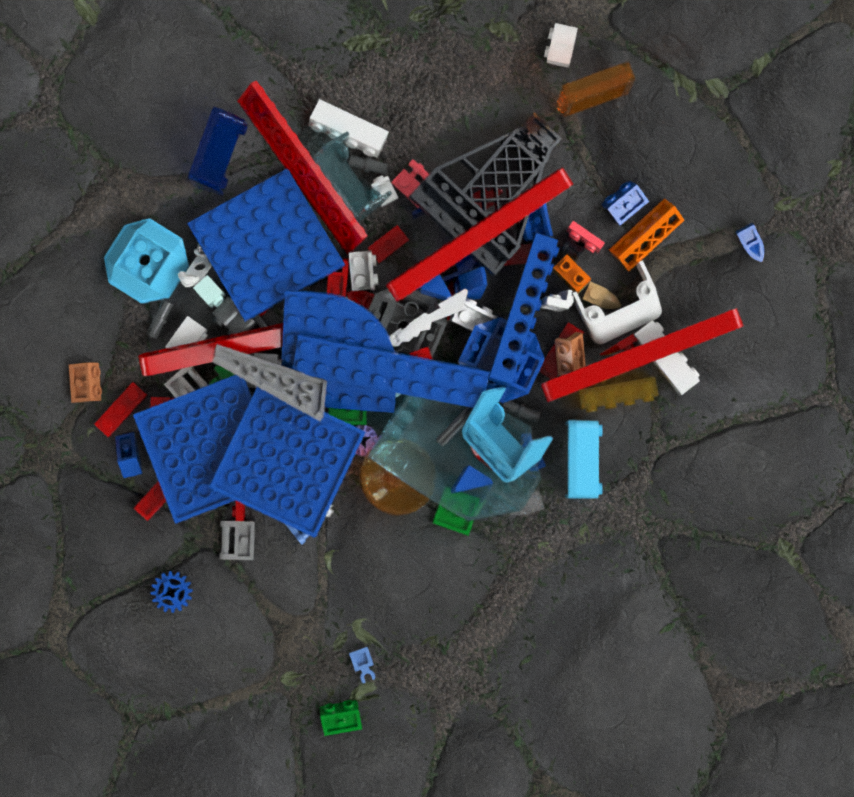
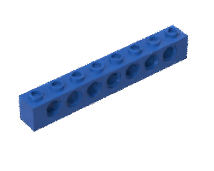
M538 233L534 237L488 378L489 381L510 387L512 382L516 383L519 372H516L518 364L522 365L525 354L522 351L524 346L528 347L531 338L528 332L530 328L533 329L537 318H534L535 311L540 310L543 301L539 298L541 292L545 293L548 282H545L546 276H551L554 267L551 261L553 257H557L560 248L556 246L558 242L556 239ZM543 253L547 256V260L541 261L537 255ZM532 272H540L541 278H534ZM533 289L536 295L530 297L526 294V290ZM527 307L530 313L524 315L521 313L520 308ZM522 325L524 332H516L514 326ZM511 342L516 343L518 350H510L508 344ZM508 360L512 363L513 367L506 369L503 367L502 362Z

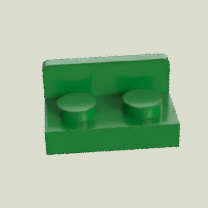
M346 700L342 703H329L320 706V718L324 736L362 729L358 700Z

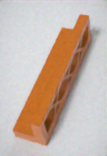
M664 198L614 244L609 251L622 263L627 271H630L674 231L684 219L677 208ZM675 214L677 219L668 224L669 218ZM658 228H662L661 234L654 237L655 231ZM644 241H648L647 247L640 249L641 244ZM630 254H634L633 259L627 263L625 259Z

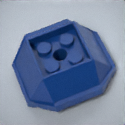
M500 317L476 325L458 360L459 365L489 370L491 372L507 320ZM518 325L514 326L516 332H524V328ZM531 331L528 332V335L531 336L528 347L524 346L522 351L525 354L522 365L518 364L516 372H519L516 383L512 382V385L507 387L488 380L486 391L502 386L506 388L499 400L502 404L529 394L545 360L536 334ZM511 342L508 344L510 350H518L516 343ZM507 360V363L503 367L506 369H511L513 366L512 363Z

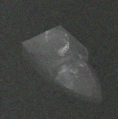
M536 491L516 498L507 506L505 512L521 516L545 509L540 492Z

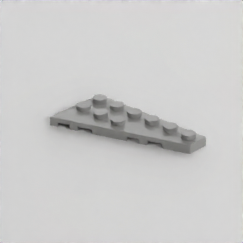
M218 344L216 345L212 362L321 422L324 414L326 380L312 377Z

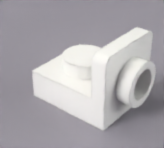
M382 175L373 180L374 183L371 184V188L381 207L399 199L388 176L383 177Z

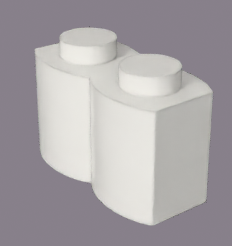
M555 23L554 28L550 27L548 39L552 40L550 46H546L544 57L547 58V63L569 68L578 28Z

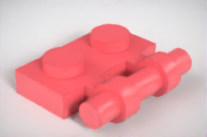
M414 159L408 164L413 171L409 174L403 169L391 182L406 198L420 184L415 177L419 174L425 179L429 174L423 169L424 166L421 163L418 164Z

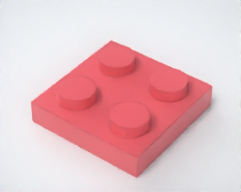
M575 221L571 223L567 230L569 233L568 237L575 242L580 241L585 244L584 248L591 253H599L605 242Z

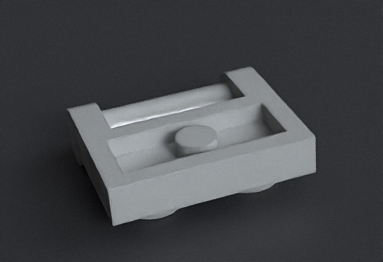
M220 521V527H222L221 553H219V559L254 560L255 522ZM230 527H235L234 554H229Z

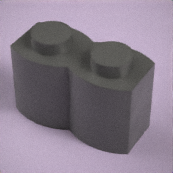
M229 297L212 313L215 315L213 320L221 327L225 325L229 329L227 331L229 335L252 330L257 324L253 319L244 322Z

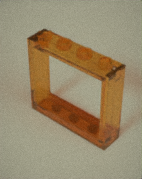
M629 61L562 85L559 98L557 99L558 102L556 103L559 112L563 113L564 117L628 95L635 81Z

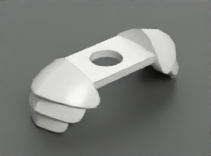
M199 243L194 250V253L197 255L186 272L180 271L178 273V277L185 287L197 285L212 267ZM199 264L205 265L203 270L195 269Z

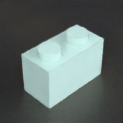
M208 275L193 287L211 308H217L225 300L226 295Z

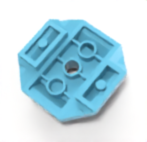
M150 218L124 225L104 256L108 282L142 304L169 299L180 282L178 273L180 271L186 272L189 268L183 239ZM149 256V264L141 265V258Z

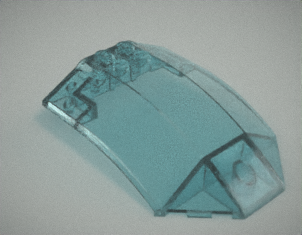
M405 395L369 453L368 457L419 493L467 521L517 512L523 509L541 480L537 463L514 481H502L496 473L475 457L470 445L463 438L462 428L446 445L441 446L436 441V438L466 406ZM505 412V418L502 422L503 427L525 449L529 442L532 441L531 425L529 426ZM468 465L490 478L493 484L451 494V488L463 468Z

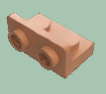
M575 332L567 339H555L559 375H565L586 367L583 333Z
M99 363L69 365L71 403L101 401L102 389L100 387Z

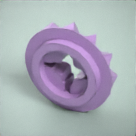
M356 426L365 431L364 437L371 438L366 441V448L360 443L355 454L360 456L369 455L377 447V434L369 426Z

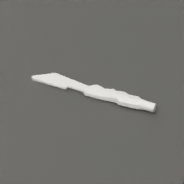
M468 290L460 291L438 304L440 306L439 309L430 314H422L410 322L406 328H400L391 334L390 340L393 347H399L402 342H410L413 337H418L421 331L430 330L432 322L463 311Z

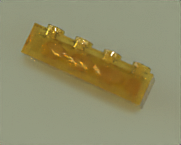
M655 377L578 391L581 410L586 409V413L598 411L597 407L605 406V409L616 408L618 403H624V406L636 404L635 400L643 399V403L654 401V397L659 396Z

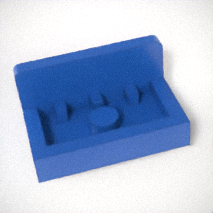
M546 203L529 214L523 234L525 242H533L536 233L547 237L553 236Z

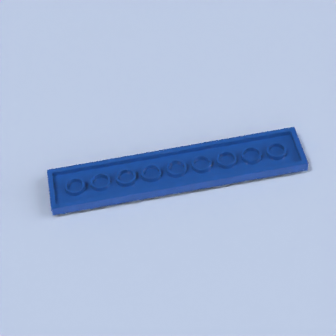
M303 334L298 335L292 368L312 377L474 408L482 392L486 391L490 372L489 370Z

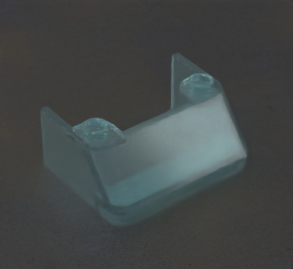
M347 131L326 143L314 156L313 160L319 165L322 173L331 182L337 194L342 197L348 209L352 211L355 219L360 222L380 207L392 195V192L388 191L381 195L375 189L367 191L346 162L349 158V149L343 142L350 135Z

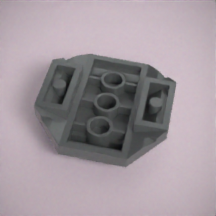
M387 289L375 294L369 311L381 322L390 336L398 330L400 323L405 322L409 324L424 313L430 314L440 306L436 298L421 294L417 290L396 302ZM445 318L432 322L430 330L421 331L418 337H413L410 342H402L399 347H393L395 352L409 355L412 351L428 346L433 358L447 324Z

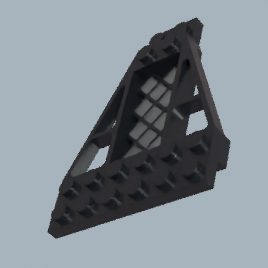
M534 112L521 127L435 167L408 198L454 239L493 213L487 212L486 202H494L496 211L500 208L499 202H505V205L519 196L532 179V186L540 182L550 153L562 138ZM492 145H497L496 150L479 169L466 159ZM513 148L516 158H508L507 149ZM503 150V158H496ZM460 161L472 172V177L460 189L441 170ZM496 162H504V171L496 172ZM508 162H516L517 171H509ZM521 162H527L530 171H522ZM491 164L492 172H484V170ZM484 175H492L493 185H485ZM497 175H505L506 185H497ZM509 175H518V185H510ZM522 175H528V177L523 181ZM479 177L480 185H472ZM506 188L507 198H499L498 189ZM511 188H517L511 195ZM472 189H480L481 199H473ZM485 189H493L494 198H486ZM475 202H482V209ZM529 215L522 219L515 240L506 231H503L469 255L482 267H485V270L492 276L496 275L502 266L521 247L520 243Z

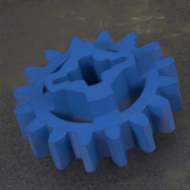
M169 571L168 576L162 573V579L158 577L155 579L158 583L152 584L155 591L151 592V595L156 596L152 600L153 602H159L157 608L163 606L164 612H167L170 608L171 612L175 613V608L181 611V605L186 607L189 605L186 600L192 599L189 593L193 592V589L188 588L191 582H185L186 575L181 578L180 572L173 575V572ZM170 579L178 580L181 584H173ZM162 583H163V585H164V590H163V593L160 594V593H159L160 587H161V585H162ZM169 587L171 589L180 588L174 593L175 597L173 595L164 596L170 591ZM184 590V591H185L184 597H183V599L181 600V599H180V594H181V591ZM163 600H171L174 605H169Z

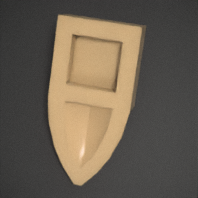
M593 282L589 283L582 300L604 309L621 307L620 301L612 292Z

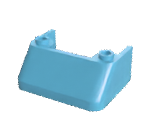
M502 386L482 392L462 428V435L466 442L502 481L511 482L540 461L553 438L548 436L531 441L525 449L502 425L505 412L498 403L506 390Z
M568 420L565 422V426H568V494L565 495V498L596 499L599 495H602V483H599V436H602V425H599L598 421Z

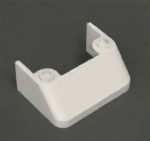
M643 260L636 265L643 279V282L636 289L639 301L607 316L604 315L600 307L595 305L584 309L577 292L572 293L574 296L573 302L594 343L604 344L657 319L661 315L662 308L658 294Z

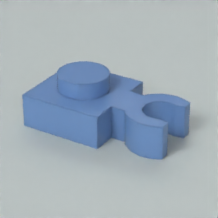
M368 646L349 653L355 672L359 670L362 672L361 681L366 683L364 678L366 674H370L374 680L375 673L369 669L374 663Z

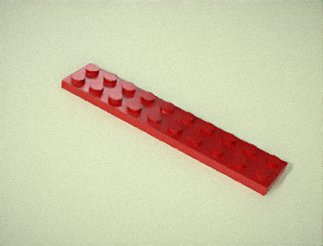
M257 81L252 82L238 99V103L286 169L288 168L301 191L348 255L368 235L355 219L352 211L345 205L342 197L332 187L331 182L322 173L319 165L312 159L309 151L299 141L296 133L289 127L286 119L282 117L275 104L269 99L263 87Z

